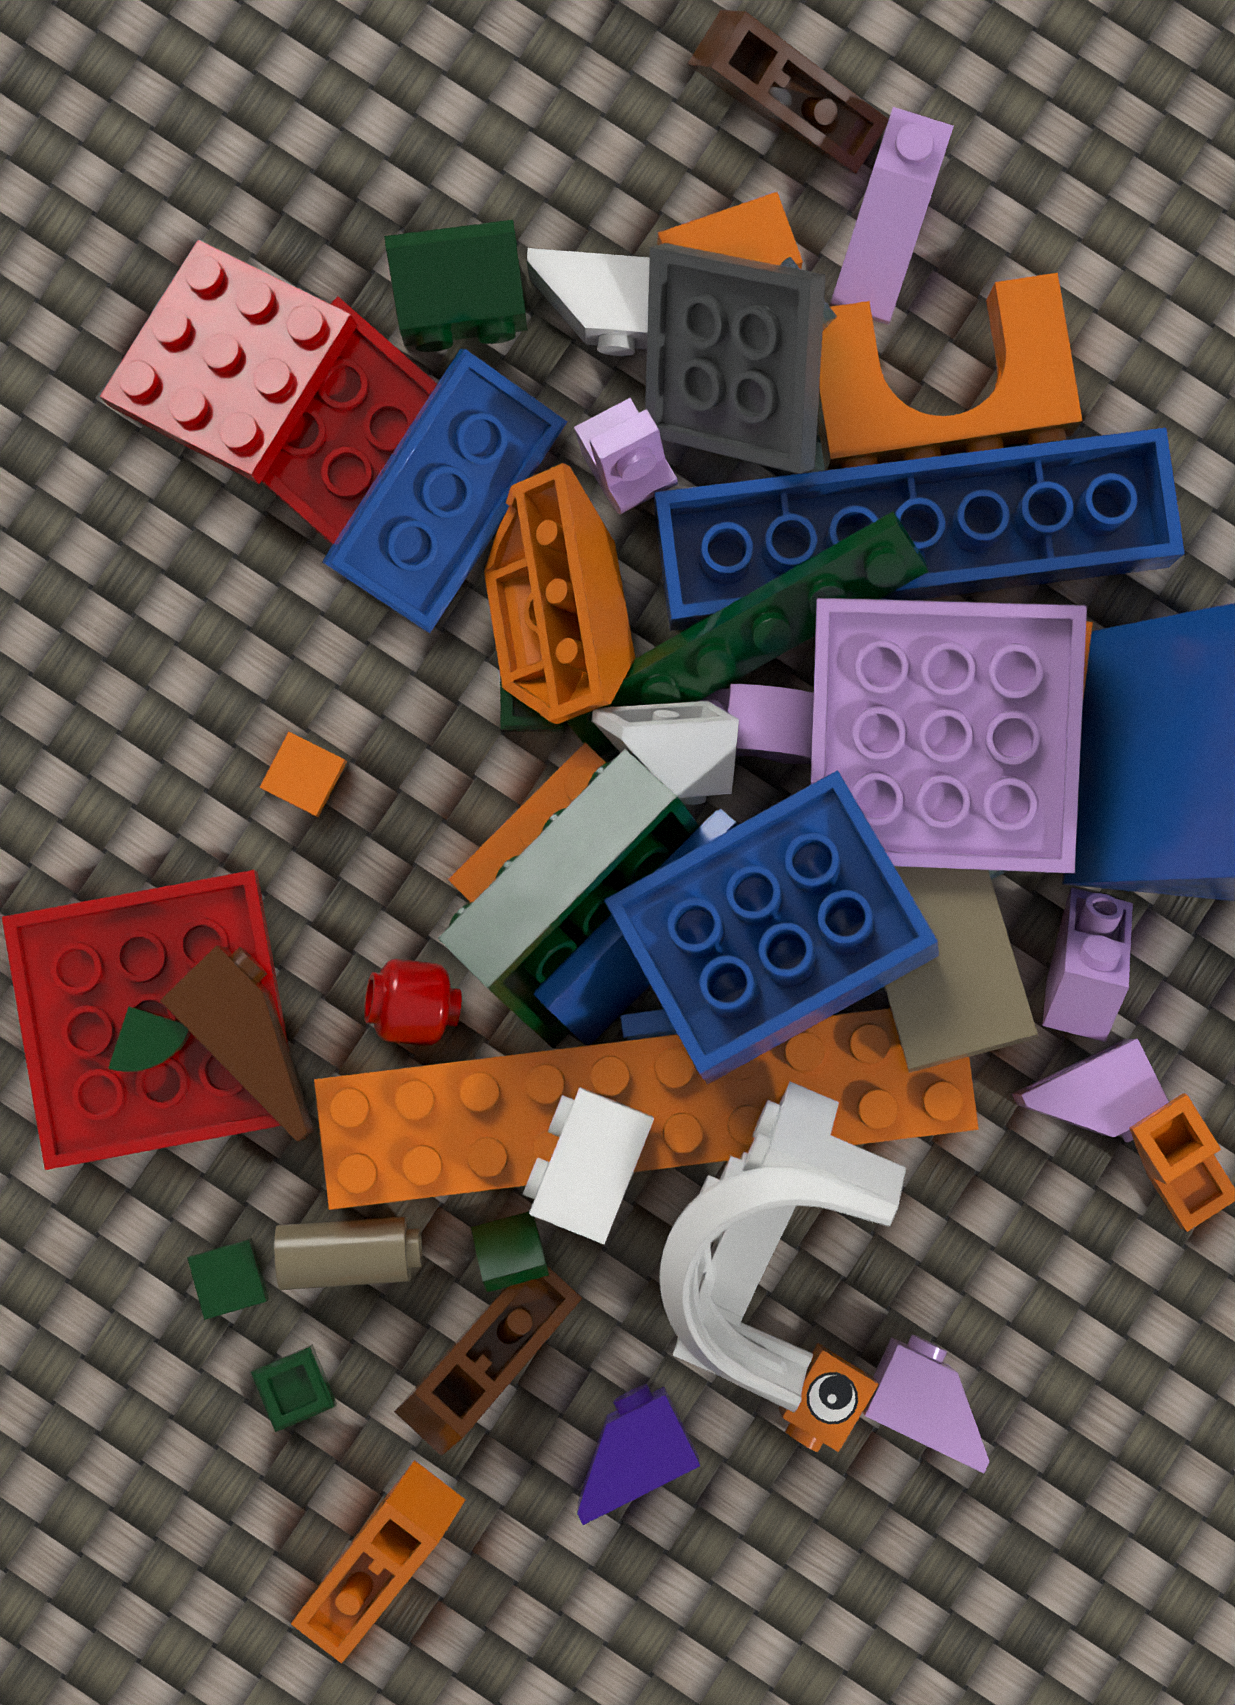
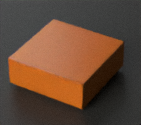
M288 731L259 788L319 818L347 761Z

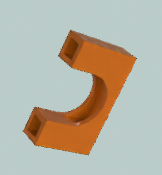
M1058 273L994 283L986 302L997 364L995 387L992 394L977 407L964 413L950 416H935L919 412L902 402L889 388L879 363L870 301L825 307L817 418L825 471L937 457L962 452L1004 448V446L1021 443L1031 445L1067 440L1066 437L1072 436L1083 420Z

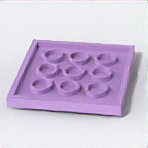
M817 598L811 785L838 770L894 866L1075 873L1087 606Z

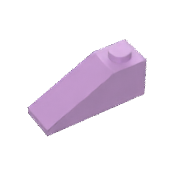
M893 107L830 307L870 301L872 319L889 325L954 127L953 125Z

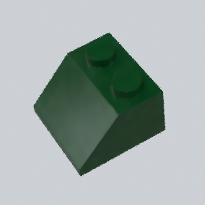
M513 219L384 236L398 325L404 347L416 345V350L436 352L451 348L453 340L478 337L480 343L497 344L513 340L516 337L515 332L528 331Z

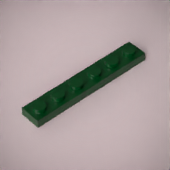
M894 511L635 658L611 704L603 707L698 702L816 635L817 598L879 600L929 572L925 559ZM593 711L567 720L566 722L582 743L590 746L599 756L616 748L593 723Z

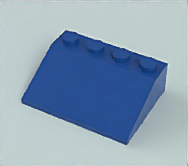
M838 770L604 900L699 1074L707 1085L939 956L938 940Z

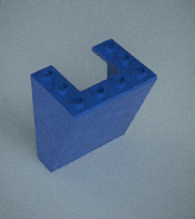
M1235 603L1092 631L1084 699L1082 701L1075 873H1063L1062 885L1235 901Z

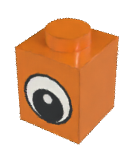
M817 1343L812 1351L813 1357L807 1368L801 1393L802 1399L795 1412L782 1406L778 1409L782 1418L790 1422L785 1432L793 1439L815 1452L820 1450L823 1443L839 1452L879 1384L872 1375Z

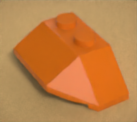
M564 463L510 487L506 500L509 508L497 529L484 570L502 688L555 724L611 704L635 659L615 541L571 467Z

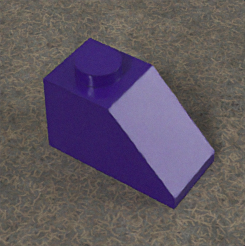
M645 1384L626 1392L613 1401L616 1411L606 1416L578 1500L577 1515L582 1525L700 1467L699 1456L665 1387L651 1393L648 1385Z

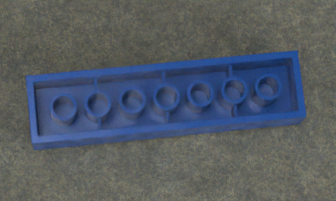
M1166 428L655 492L654 514L670 631L690 628L894 511L924 557L929 572L879 600H920L1169 568L1185 554Z

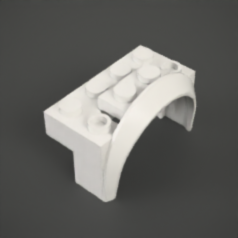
M790 1081L779 1104L770 1100L766 1102L752 1136L755 1139L749 1152H743L740 1160L730 1156L720 1180L708 1175L699 1195L684 1209L676 1220L663 1250L660 1266V1289L670 1325L678 1336L673 1356L717 1374L740 1387L795 1412L802 1399L803 1384L813 1353L742 1323L743 1315L796 1206H815L831 1209L890 1226L899 1206L906 1167L831 1136L839 1102Z

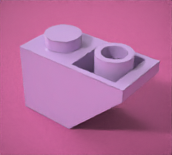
M1071 887L1046 981L1043 1026L1103 1042L1106 1041L1129 989L1133 903L1115 899L1107 894L1092 893Z

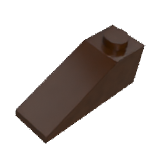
M720 10L687 63L735 100L853 174H857L889 121L887 117L746 11Z
M216 945L160 1001L297 1142L305 1140L314 1131L272 995L260 982L267 975V972L242 947H239L232 954L226 947Z
M549 1267L548 1276L505 1287L394 1411L441 1456L464 1438L582 1300V1297Z

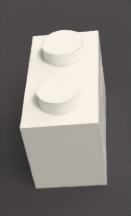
M581 1087L575 1100L562 1095L548 1133L560 1137L552 1158L548 1162L537 1157L523 1195L535 1199L529 1214L605 1244L654 1117Z

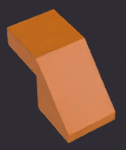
M1187 1094L1179 1095L1129 1127L1147 1176L1182 1230L1188 1232L1235 1202V1187L1214 1155L1221 1148Z

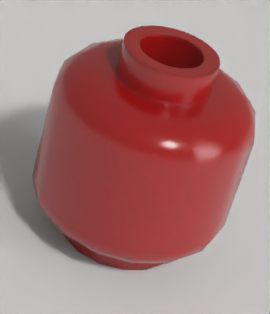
M391 959L383 966L380 973L372 972L370 974L365 995V1022L374 1024L377 1035L383 1041L432 1046L442 1038L446 1026H457L461 1012V990L451 988L449 974L440 964Z

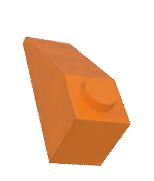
M414 1460L293 1619L291 1625L342 1664L437 1546L466 1499Z

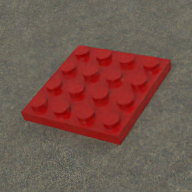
M256 870L2 917L45 1170L281 1126L192 1033L184 1046L160 1065L134 1072L108 1069L128 1007L141 1009L180 1022L160 1000L216 945L226 947L232 954L239 947H242L267 972V975L260 982L272 995L288 1045L258 872Z

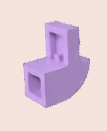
M631 398L574 427L585 461L618 514H622L655 497V492L666 491L678 484L677 477L665 458L658 427L647 409L640 413L638 412Z
M731 684L730 689H719L700 700L709 701L739 719L736 756H757L783 764L812 763L814 693L774 686Z

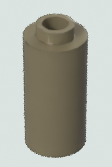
M406 1216L277 1225L275 1229V1269L280 1290L407 1282L411 1278V1268L422 1267L420 1228L409 1229Z

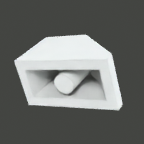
M528 248L527 266L530 281L586 345H597V350L600 353L612 356H629L635 353V348L647 349L650 257Z
M709 701L603 707L593 710V723L620 752L626 749L674 792L683 804H702L706 801V796L732 794L739 719Z

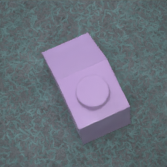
M1138 1039L1119 1041L1012 1093L1018 1106L1100 1135L1116 1137L1121 1134L1125 1142L1133 1141L1129 1127L1169 1102Z
M913 1334L908 1344L891 1337L873 1376L879 1385L863 1410V1414L886 1427L984 1473L989 1464V1459L959 1375L950 1365L943 1362L947 1351Z

